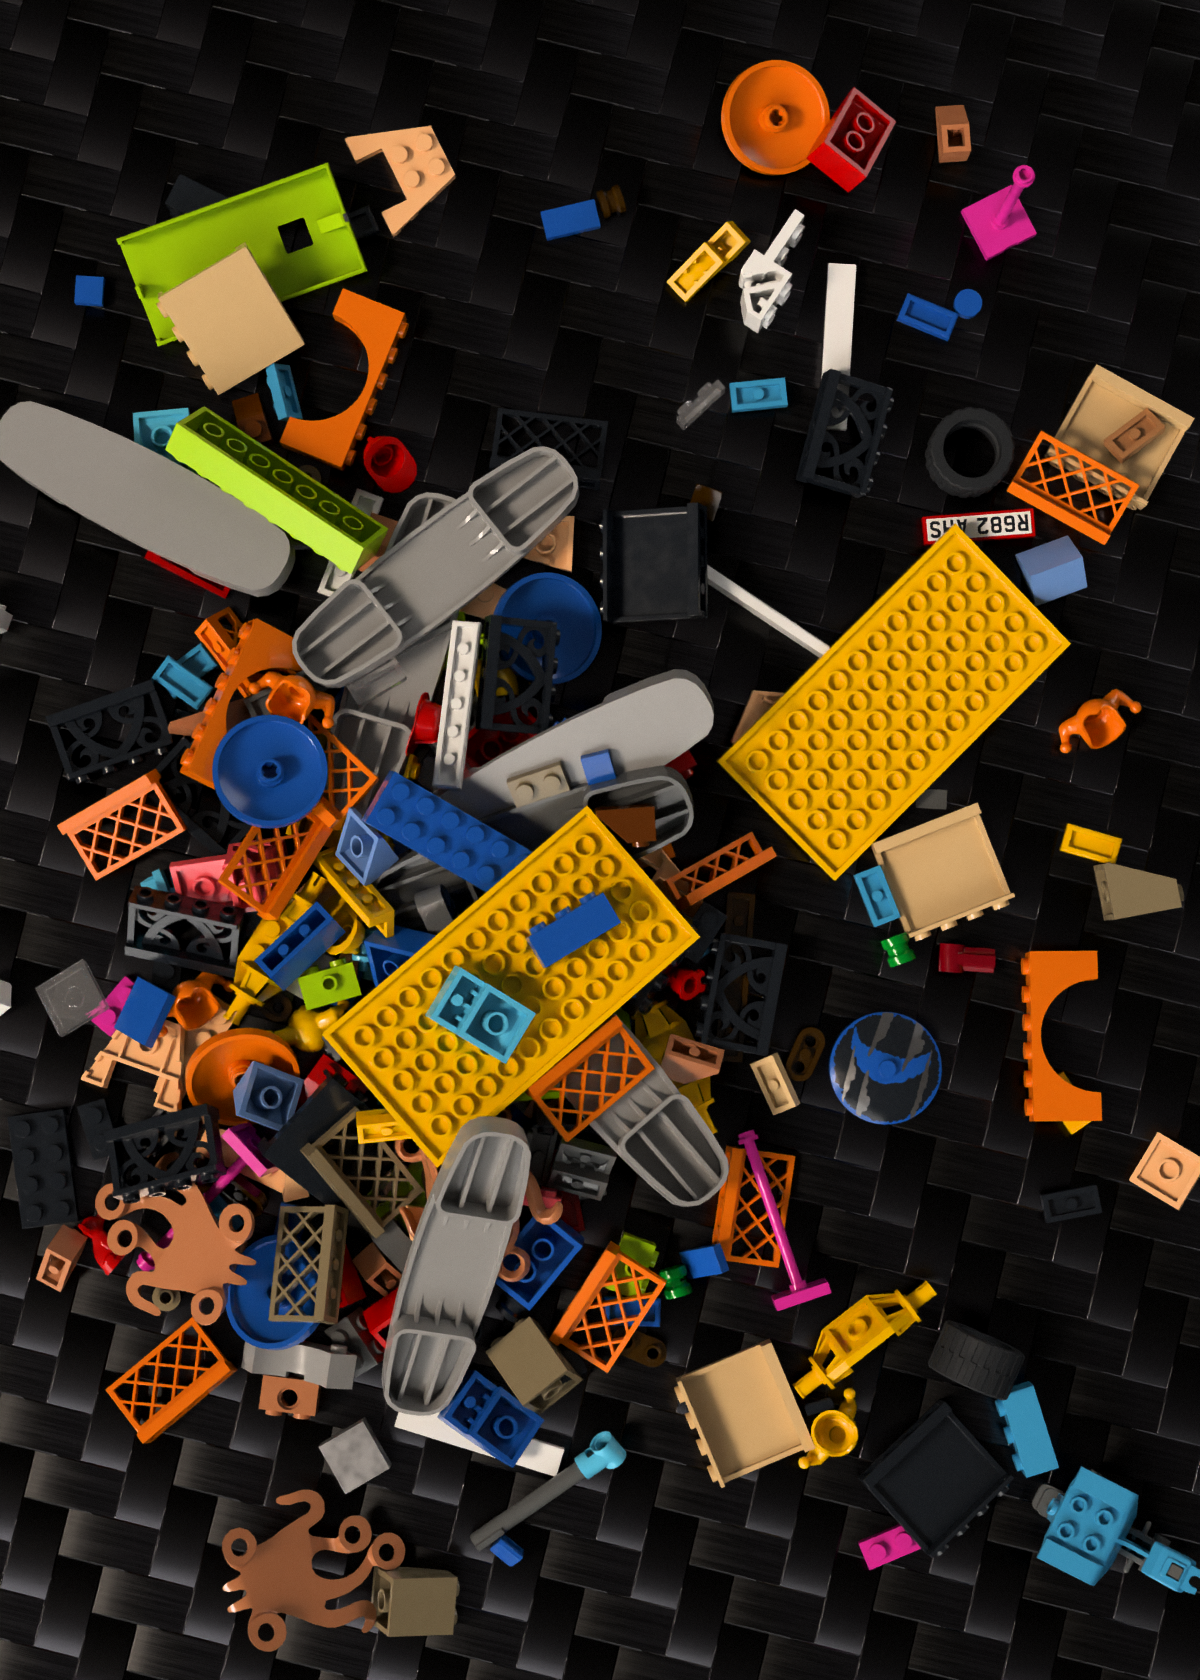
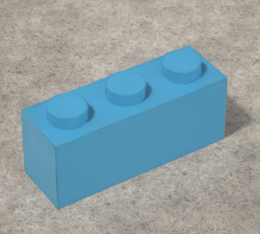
M1029 1381L1014 1385L1008 1399L995 1400L999 1416H1005L1007 1427L1003 1429L1008 1444L1013 1443L1016 1454L1012 1455V1459L1017 1472L1022 1471L1025 1477L1028 1478L1059 1468L1034 1386Z

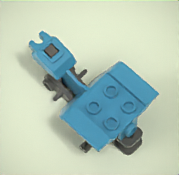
M1082 1466L1070 1483L1066 1493L1046 1483L1039 1486L1032 1500V1506L1041 1516L1047 1518L1051 1524L1044 1536L1041 1549L1037 1555L1038 1559L1092 1586H1095L1111 1568L1118 1553L1128 1558L1123 1569L1125 1573L1129 1572L1133 1562L1140 1565L1139 1571L1176 1592L1182 1593L1185 1591L1195 1595L1197 1589L1189 1584V1579L1192 1576L1200 1578V1569L1196 1567V1562L1170 1548V1540L1156 1533L1154 1537L1147 1535L1151 1527L1150 1521L1146 1522L1142 1532L1131 1527L1137 1516L1138 1494L1102 1477V1474L1093 1469L1090 1471ZM1128 1533L1132 1534L1131 1539L1136 1540V1538L1141 1539V1544L1139 1545L1127 1539Z

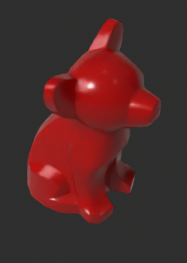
M681 962L676 968L673 967L668 974L670 980L666 986L671 985V988L684 1001L690 1000L699 992L705 990L706 984L701 983V978L705 976V973L702 969L691 970L685 962Z
M97 1214L96 1216L85 1218L81 1224H78V1227L85 1236L92 1239L94 1257L108 1276L125 1255L120 1256L111 1251L107 1244L108 1232L103 1229L105 1219Z

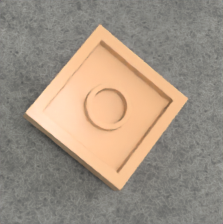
M1157 1132L1129 1181L1175 1209L1180 1210L1200 1177V1156Z

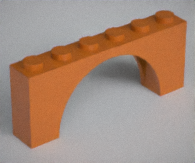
M343 288L332 314L335 321L345 325L357 335L367 351L369 370L365 387L353 405L334 417L316 421L289 417L279 441L285 449L342 472L345 471L346 466L351 467L355 459L356 451L353 450L357 440L362 441L365 435L367 425H364L367 415L374 413L377 405V400L374 399L378 389L382 390L388 378V374L385 371L389 363L393 364L398 354V349L395 347L399 338L404 339L409 327V323L406 322L405 313Z
M258 618L250 620L248 623L245 622L240 628L238 645L236 648L233 647L228 654L226 662L229 664L225 673L222 672L215 683L217 691L214 697L207 701L203 710L206 715L202 723H198L192 733L194 741L191 748L185 750L180 760V764H182L180 773L214 790L212 776L213 759L220 741L227 734L226 713L234 691L246 678L259 671L274 670L294 675L303 670L293 655V637Z
M1029 951L1025 953V958H1021V973L1026 975V986H1022L1021 995L1022 1002L1026 1003L1027 1014L1022 1016L1023 1031H1027V1042L1023 1043V1057L1028 1059V1070L1024 1071V1086L1029 1087V1099H1025L1024 1102L1025 1116H1029V1122L1102 1121L1101 1092L1086 1091L1063 1080L1050 1066L1041 1042L1043 1018L1056 996L1073 984L1098 979L1097 951Z

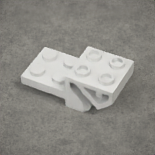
M796 209L765 255L754 249L741 269L739 287L743 289L740 301L744 325L756 333H759L762 327L766 329L769 327L775 317L777 304L783 306L791 293L790 290L793 286L790 283L792 273L782 266L788 258L787 254L790 250L788 248L790 246L792 248L796 247L805 228L802 225L804 214Z

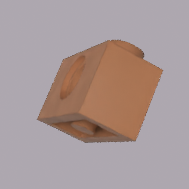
M264 1374L259 1409L266 1410L265 1414L272 1416H282V1413L285 1412L293 1413V1417L297 1419H310L311 1416H315L318 1412L321 1386L304 1381V1378L293 1376V1374H289V1377ZM288 1389L295 1391L297 1401L294 1403L287 1402L283 1397V1392Z

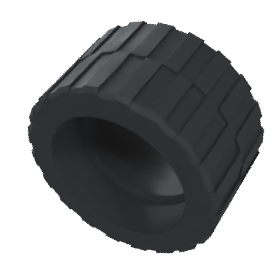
M966 407L965 409L955 410L952 414L942 419L929 438L925 451L926 468L930 473L932 481L941 490L948 492L949 495L959 496L960 498H975L991 491L1007 474L1010 464L1014 459L1013 452L1015 446L1011 431L1007 428L1003 419L1001 420L997 417V414L992 411H986L984 408ZM959 429H973L981 432L990 440L995 451V460L992 468L986 474L976 478H969L959 475L950 468L944 457V445L947 438L953 432Z
M948 1320L943 1326L928 1364L936 1372L965 1387L996 1399L1007 1400L1025 1355L1016 1348L992 1336Z

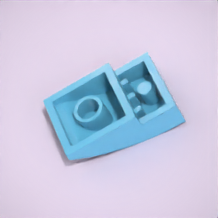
M189 408L133 413L134 442L196 474L194 469L185 463L177 461L172 454L165 450L176 423L190 415Z
M455 965L425 1016L506 1064L536 1013Z

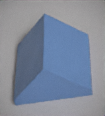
M1068 535L1015 555L1035 607L1087 588L1083 557Z
M349 807L335 855L364 886H367L396 863L399 858L385 839L372 826L361 821L363 816L354 807Z
M252 1061L233 1090L236 1116L279 1131L295 1114L304 1080L262 1063Z

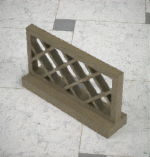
M353 1107L312 1145L307 1143L300 1151L364 1229L377 1239L385 1232L383 1227L400 1213L399 1208L409 1205L424 1189L385 1141L377 1142L376 1156L363 1155L364 1144H358L357 1155L344 1154L346 1139L358 1140V1135L346 1134L347 1124L356 1117V1112L360 1111L357 1107ZM330 1139H340L338 1154H327L322 1146ZM343 1159L357 1160L355 1175H346L342 1172ZM363 1160H376L374 1175H361ZM382 1161H392L394 1163L393 1176H380ZM360 1180H373L372 1195H361L359 1193ZM379 1180L392 1181L391 1196L378 1195ZM398 1181H408L413 1189L406 1196H397ZM366 1200H371V1205ZM377 1200L390 1201L389 1211L380 1218L376 1213Z
M337 1205L280 1206L268 1321L338 1324L349 1209ZM289 1213H296L302 1220L293 1230L288 1226ZM317 1214H324L323 1225L316 1231L310 1221ZM306 1226L312 1233V1236L302 1245L296 1235ZM293 1241L298 1250L288 1259L285 1255V1247ZM318 1241L321 1245L320 1254L313 1259L307 1250ZM304 1255L310 1264L299 1273L293 1264ZM290 1269L296 1278L285 1287L282 1283V1276ZM314 1269L318 1274L317 1283L310 1288L304 1278ZM301 1284L307 1293L296 1302L290 1293ZM287 1298L293 1307L285 1315H278L279 1304ZM310 1298L315 1302L314 1316H307L301 1309Z

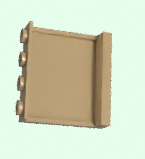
M245 242L236 247V251L172 289L165 293L162 291L158 293L160 302L156 303L164 318L170 317L175 326L172 327V331L180 343L185 341L190 350L187 351V355L195 367L200 365L205 373L202 375V379L208 389H215L218 395L305 345L304 339Z
M1096 364L1056 433L1055 438L1137 482L1139 487L1127 508L1142 510L1147 505L1149 496L1185 431L1190 428L1195 418ZM1148 408L1165 426V431L1121 464L1103 445L1104 439ZM1050 444L1044 455L1045 458L1056 455L1054 444ZM1058 447L1060 454L1066 452L1065 450ZM1076 456L1061 457L1063 468L1069 471L1081 468L1079 459ZM1058 459L1048 461L1050 465L1060 469ZM1083 461L1084 467L1091 466L1090 464ZM1097 468L1085 471L1087 480L1092 484L1096 485L1105 482L1103 471ZM1082 472L1072 475L1078 481L1085 483ZM1107 474L1109 481L1115 479L1114 477ZM1123 482L1110 485L1112 495L1118 498L1126 497L1131 488ZM1107 486L1097 488L1100 493L1109 496Z
M978 802L870 845L878 865L882 868L901 916L899 919L909 938L915 937L916 941L932 935L930 930L940 926L942 931L958 925L957 919L965 916L968 921L984 915L983 909L993 906L994 910L1010 905L1008 899L1015 897L1014 893H1011L979 815L982 812Z
M770 1339L676 1378L678 1386L674 1387L675 1393L680 1403L686 1402L689 1410L688 1413H685L691 1430L697 1429L700 1438L696 1440L700 1453L702 1456L708 1455L711 1465L707 1466L708 1472L713 1482L719 1481L721 1488L725 1487V1483L801 1450H804L806 1453L815 1449V1445Z

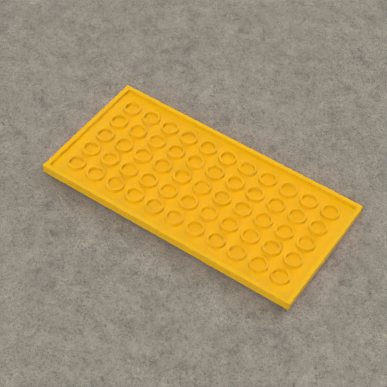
M953 524L717 762L835 881L1071 643L956 524Z
M586 806L323 1032L322 1035L438 1168L443 1163L459 1129L465 1123L480 1116L496 1117L690 947L700 936L593 811ZM594 891L596 895L603 892L621 923L547 968H543L525 939L531 935L529 929L542 921L546 925L555 921L554 914L567 906L571 910L580 906L579 899ZM455 965L536 1013L506 1064L425 1016Z

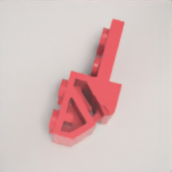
M283 839L281 840L284 856H288L286 842ZM275 841L263 843L266 860L278 858ZM242 842L229 844L227 854L170 863L169 868L177 894L244 908L245 913L257 911L218 882L219 877ZM251 845L246 850L248 863L260 861L257 845ZM279 862L267 863L269 880L277 878L280 874ZM249 866L251 883L263 881L261 866ZM242 868L234 869L228 879L236 886L245 885ZM264 884L252 886L254 899L262 903V898L266 896Z

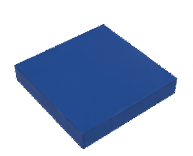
M137 977L114 1028L142 1045L152 1048L176 996L143 978Z

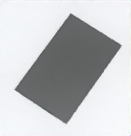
M926 789L916 799V808L946 810L947 790Z

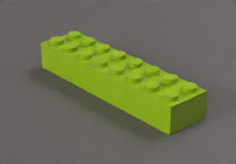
M203 406L176 423L165 450L172 454L177 461L190 466L201 477L209 479L218 485L222 491L233 495L242 501L246 507L254 509L266 517L270 523L278 525L287 531L292 538L300 540L312 548L316 554L324 556L336 564L340 570L352 574L377 554L388 528L207 407Z

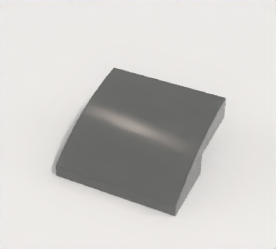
M562 1137L546 1187L601 1201L608 1185L609 1174L617 1158V1153L609 1146L574 1137L569 1142H566Z

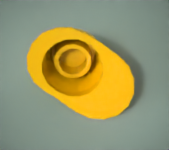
M340 894L333 895L322 907L346 933L326 952L330 955H337L339 953L357 955L360 953V945L365 938L366 931L364 925L357 918L356 912Z

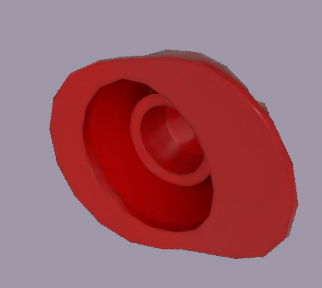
M369 436L367 438L368 443L364 449V465L378 486L390 493L402 492L409 488L417 475V465L403 443L392 436H377L375 438Z
M427 692L421 695L417 705L414 725L406 746V757L414 753L418 744H434L438 741L442 705L430 701V696Z

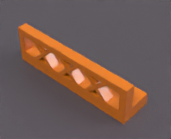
M230 607L206 618L194 632L224 672L229 664L226 662L228 654L233 647H237V640H240L238 633L243 625ZM226 617L232 625V631L225 629L219 620ZM266 670V673L269 672V671H273V672H277V673L281 674L279 671ZM256 672L237 687L244 698L254 695L250 693L249 685L252 682L259 681L265 674Z
M750 832L663 881V884L679 910H683L770 861L777 855L772 846L763 851L753 832ZM745 841L748 842L754 853V856L751 858L739 855L741 844ZM721 855L732 858L730 870L718 867ZM699 867L711 870L709 882L706 883L696 879ZM678 879L689 882L688 892L683 897L680 896L673 883Z

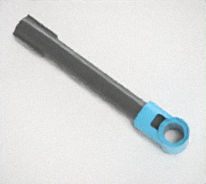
M609 1431L598 1433L592 1439L590 1447L574 1458L575 1462L473 1532L470 1538L476 1549L481 1551L585 1477L590 1479L604 1468L614 1469L620 1466L626 1458V1451Z

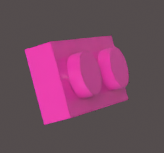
M124 976L89 1018L110 1037L116 1031L114 1026L135 983L128 976Z
M900 1524L858 1541L869 1570L921 1549Z

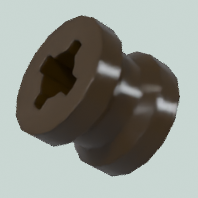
M618 184L612 186L611 190L596 191L604 218L611 217L612 213L617 211L620 213L626 212L625 202Z

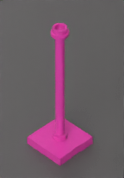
M1021 165L1015 169L1013 185L961 211L986 261L1015 245L1035 237L1037 234L1019 200L1023 189L1031 186L1035 180V172L1028 165Z
M250 1122L228 1128L221 1137L239 1157L226 1170L227 1174L220 1176L218 1181L203 1194L208 1204L224 1190L246 1165L259 1177L280 1170L262 1156L257 1147L261 1138L255 1133L257 1130ZM172 1228L157 1242L160 1248L164 1249L170 1245L174 1234ZM142 1251L136 1260L137 1265L143 1271L154 1270L155 1263L151 1255Z
M754 1129L738 1134V1144H744L791 1281L789 1290L771 1295L776 1310L780 1311L832 1293L825 1278L809 1283L802 1280L754 1141L759 1138L758 1134H755Z

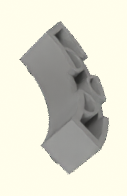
M245 1341L241 1368L254 1374L289 1377V1373L292 1372L293 1376L304 1378V1381L320 1385L324 1388L352 1390L357 1355L348 1352L347 1346L338 1344L327 1346L303 1341L288 1349L267 1350L253 1346Z

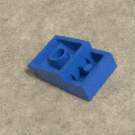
M476 1370L467 1371L450 1404L437 1416V1418L463 1437L511 1468H514L544 1422L543 1418L522 1406L518 1399L502 1387L494 1385Z

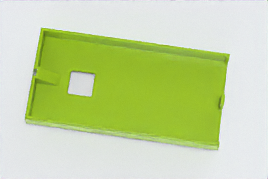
M328 163L116 239L118 245L121 246L135 282L138 297L143 303L154 331L157 346L178 340L172 331V327L175 325L171 318H164L156 303L160 302L158 293L161 291L165 293L236 251L235 248L244 242L247 244L281 302L367 271ZM304 218L313 245L288 254L278 231V226Z

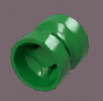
M907 932L880 941L883 949L889 955L887 961L890 968L916 959L914 951L909 948Z
M686 1264L675 1265L658 1271L659 1276L667 1280L664 1289L666 1299L682 1297L693 1292L691 1283L687 1282L685 1277L688 1273Z

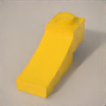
M733 221L726 222L708 242H704L671 276L667 283L685 302H688L710 279L739 255L751 242L750 239Z

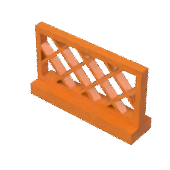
M1041 430L1008 485L1007 492L1105 545L1138 489L1139 484ZM1042 439L1054 444L1056 455L1040 459L1037 448ZM1058 447L1065 450L1066 452L1060 454ZM1035 453L1037 460L1030 462ZM1076 456L1079 459L1081 468L1065 473L1061 457ZM1058 459L1061 474L1045 478L1041 463ZM1083 461L1090 464L1091 466L1084 467ZM1038 464L1042 477L1041 480L1029 482L1021 477L1026 467ZM1095 468L1103 471L1105 482L1089 486L1085 471ZM1082 472L1086 487L1070 492L1066 477ZM1107 474L1114 477L1115 479L1109 481ZM1063 478L1066 493L1056 496L1049 493L1047 482ZM1123 482L1131 487L1126 497L1113 499L1110 488L1111 484ZM1043 483L1045 490L1037 485ZM1107 486L1110 501L1094 505L1090 490ZM1087 491L1091 506L1078 509L1073 505L1071 496ZM1068 497L1069 503L1062 500L1061 498ZM1122 502L1118 510H1116L1115 504ZM1112 505L1114 517L1109 525L1098 520L1095 509ZM1092 510L1093 516L1087 514L1086 512Z
M310 713L307 717L308 729L314 735L324 734L327 737L328 750H324V753L328 754L327 774L329 789L324 790L322 798L312 812L329 828L340 830L345 823L349 807L355 808L380 778ZM344 753L347 756L346 769H334L333 754ZM353 772H363L370 778L363 787L353 788ZM334 773H347V788L334 789ZM348 792V804L340 811L335 806L334 793Z
M156 768L57 825L62 835L68 834L95 880L102 878L188 829L160 784L159 779L162 777ZM152 790L155 791L160 799L158 808L145 804L147 793ZM126 805L138 808L136 821L123 817ZM144 810L157 814L155 826L141 822ZM162 815L171 818L177 828L171 832L161 829ZM103 818L116 820L114 833L101 829ZM121 823L135 826L132 839L119 835ZM140 828L153 832L150 844L138 841ZM86 830L94 833L92 846L83 843L78 832ZM100 835L112 839L110 851L97 848ZM118 841L131 845L127 857L116 854ZM96 853L109 857L107 868L100 871L95 863Z
M312 812L306 816L311 821V824L307 831L303 833H298L296 822L291 825L292 835L280 836L279 828H273L274 838L262 840L261 829L252 826L218 879L220 884L257 910V914L264 920H278L333 831L332 828H329ZM293 838L295 850L292 855L284 856L281 840ZM275 841L278 858L266 860L263 843ZM257 845L260 861L247 862L246 850L249 846ZM278 861L280 874L277 878L269 880L267 863ZM260 865L263 881L251 883L248 867ZM242 868L245 885L236 886L228 879L234 869ZM264 884L266 896L262 903H259L254 899L252 886Z
M611 1015L525 1090V1093L534 1100L566 1142H569L655 1069L623 1028V1023L617 1015ZM617 1033L625 1041L623 1053L609 1052L610 1039ZM604 1045V1051H599L598 1049ZM629 1047L634 1054H629ZM592 1054H603L602 1071L587 1070L588 1058ZM609 1055L623 1056L621 1073L607 1072ZM628 1057L638 1058L645 1068L636 1075L626 1074ZM580 1064H582V1069H576ZM571 1072L582 1073L580 1090L565 1088L566 1077ZM587 1073L601 1075L599 1092L585 1090ZM606 1075L621 1077L620 1088L615 1093L605 1092ZM626 1077L631 1078V1079L625 1084V1082H626ZM561 1081L560 1088L554 1087ZM549 1090L560 1091L558 1108L547 1107L541 1097ZM565 1092L579 1093L578 1110L563 1109ZM585 1094L599 1095L598 1107L592 1112L583 1111ZM604 1096H610L607 1100L604 1101ZM551 1111H557V1118ZM563 1112L577 1113L576 1126L569 1132L561 1125ZM582 1114H587L588 1116L582 1120Z
M726 1145L725 1155L728 1158L729 1172L726 1182L719 1191L712 1244H721L726 1261L779 1268L781 1252L776 1238L775 1243L771 1239L775 1236L774 1231L768 1234L760 1223L768 1217L767 1211L756 1218L749 1208L751 1204L760 1197L762 1198L758 1185L753 1180L755 1177L754 1173L749 1174L744 1167L747 1155L746 1149ZM758 1150L764 1170L766 1169L773 1179V1182L769 1184L770 1188L772 1189L777 1185L782 1192V1199L776 1205L777 1208L780 1207L779 1214L785 1229L796 1156ZM762 1157L771 1159L765 1163ZM776 1160L787 1161L786 1172L776 1178L769 1166ZM743 1173L746 1175V1178L744 1180H742ZM750 1181L758 1194L745 1202L740 1196L741 1187ZM740 1201L742 1206L738 1208V1204ZM746 1209L754 1221L741 1231L736 1224V1217ZM757 1225L765 1237L752 1246L744 1234ZM736 1229L738 1234L734 1236V1230ZM742 1237L749 1250L741 1256L731 1255L732 1244ZM767 1241L774 1248L772 1260L761 1259L756 1252ZM753 1253L756 1258H750L748 1256Z
M612 1241L606 1247L549 1338V1341L555 1345L563 1344L607 1373L667 1283L666 1279L619 1250L620 1246ZM619 1261L630 1267L632 1276L617 1278L615 1267ZM612 1274L613 1279L607 1280L609 1276ZM648 1278L658 1284L653 1292L642 1294L638 1280ZM634 1281L637 1295L622 1297L619 1284ZM614 1285L617 1298L603 1301L600 1291L602 1287ZM597 1296L598 1302L592 1303ZM649 1298L644 1305L643 1299ZM638 1300L641 1309L640 1313L627 1316L624 1303ZM619 1304L622 1317L608 1320L604 1306ZM600 1307L603 1321L588 1323L587 1310ZM581 1319H582V1320H583V1324H582V1325H578V1324L580 1323ZM629 1321H634L632 1325L629 1326ZM624 1323L625 1336L612 1339L609 1325ZM604 1326L607 1340L593 1342L590 1329ZM585 1330L588 1343L578 1345L569 1339L573 1332ZM619 1343V1345L615 1349L614 1344ZM609 1345L612 1356L608 1362L597 1357L595 1347Z
M192 1317L105 1390L137 1431V1437L145 1444L151 1443L235 1373L237 1368L231 1361L226 1359L203 1327ZM193 1326L199 1334L197 1346L183 1345L184 1333ZM177 1338H179V1339H178V1344H171V1343H173ZM203 1341L208 1347H202ZM177 1347L175 1364L161 1363L162 1352L165 1348ZM182 1348L197 1350L195 1366L181 1365ZM202 1350L212 1351L219 1361L210 1368L200 1367ZM157 1356L156 1362H150ZM145 1365L156 1366L154 1383L140 1381L141 1368ZM161 1366L175 1368L173 1385L159 1383ZM180 1368L194 1370L193 1382L189 1386L178 1385ZM199 1370L205 1371L201 1376H199ZM135 1374L134 1380H128ZM124 1383L134 1384L132 1401L122 1400L116 1389ZM139 1385L153 1386L151 1403L137 1401ZM158 1387L172 1388L171 1401L167 1404L156 1403ZM178 1389H184L177 1395ZM126 1404H131V1410ZM136 1405L151 1406L149 1419L141 1425L135 1417ZM156 1407H162L158 1412L155 1413Z

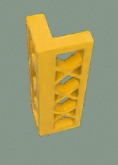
M338 846L319 852L313 864L369 928L376 926L386 938L394 936L395 910L372 884L364 886L335 855Z
M387 1109L356 1112L359 1144L412 1139Z

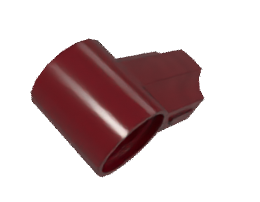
M940 943L938 971L994 973L995 949L971 948L960 944Z

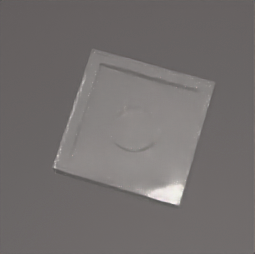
M83 959L35 988L58 1035L64 1037L110 1008L87 962Z

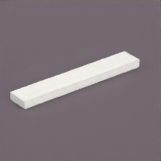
M828 264L821 379L823 373L829 369H834L850 376L856 280L855 264ZM838 384L837 388L849 396V387ZM833 407L831 410L832 416L839 418L845 408L843 407L839 412L836 407ZM847 418L837 425L827 426L826 430L846 431Z
M707 565V583L817 657L820 658L830 648L829 645Z
M455 620L452 622L432 781L433 788L462 790L482 630L481 622Z
M398 1412L394 1427L493 1457L437 1418L440 1412L427 1416ZM532 1438L516 1465L555 1476L557 1475L565 1448Z

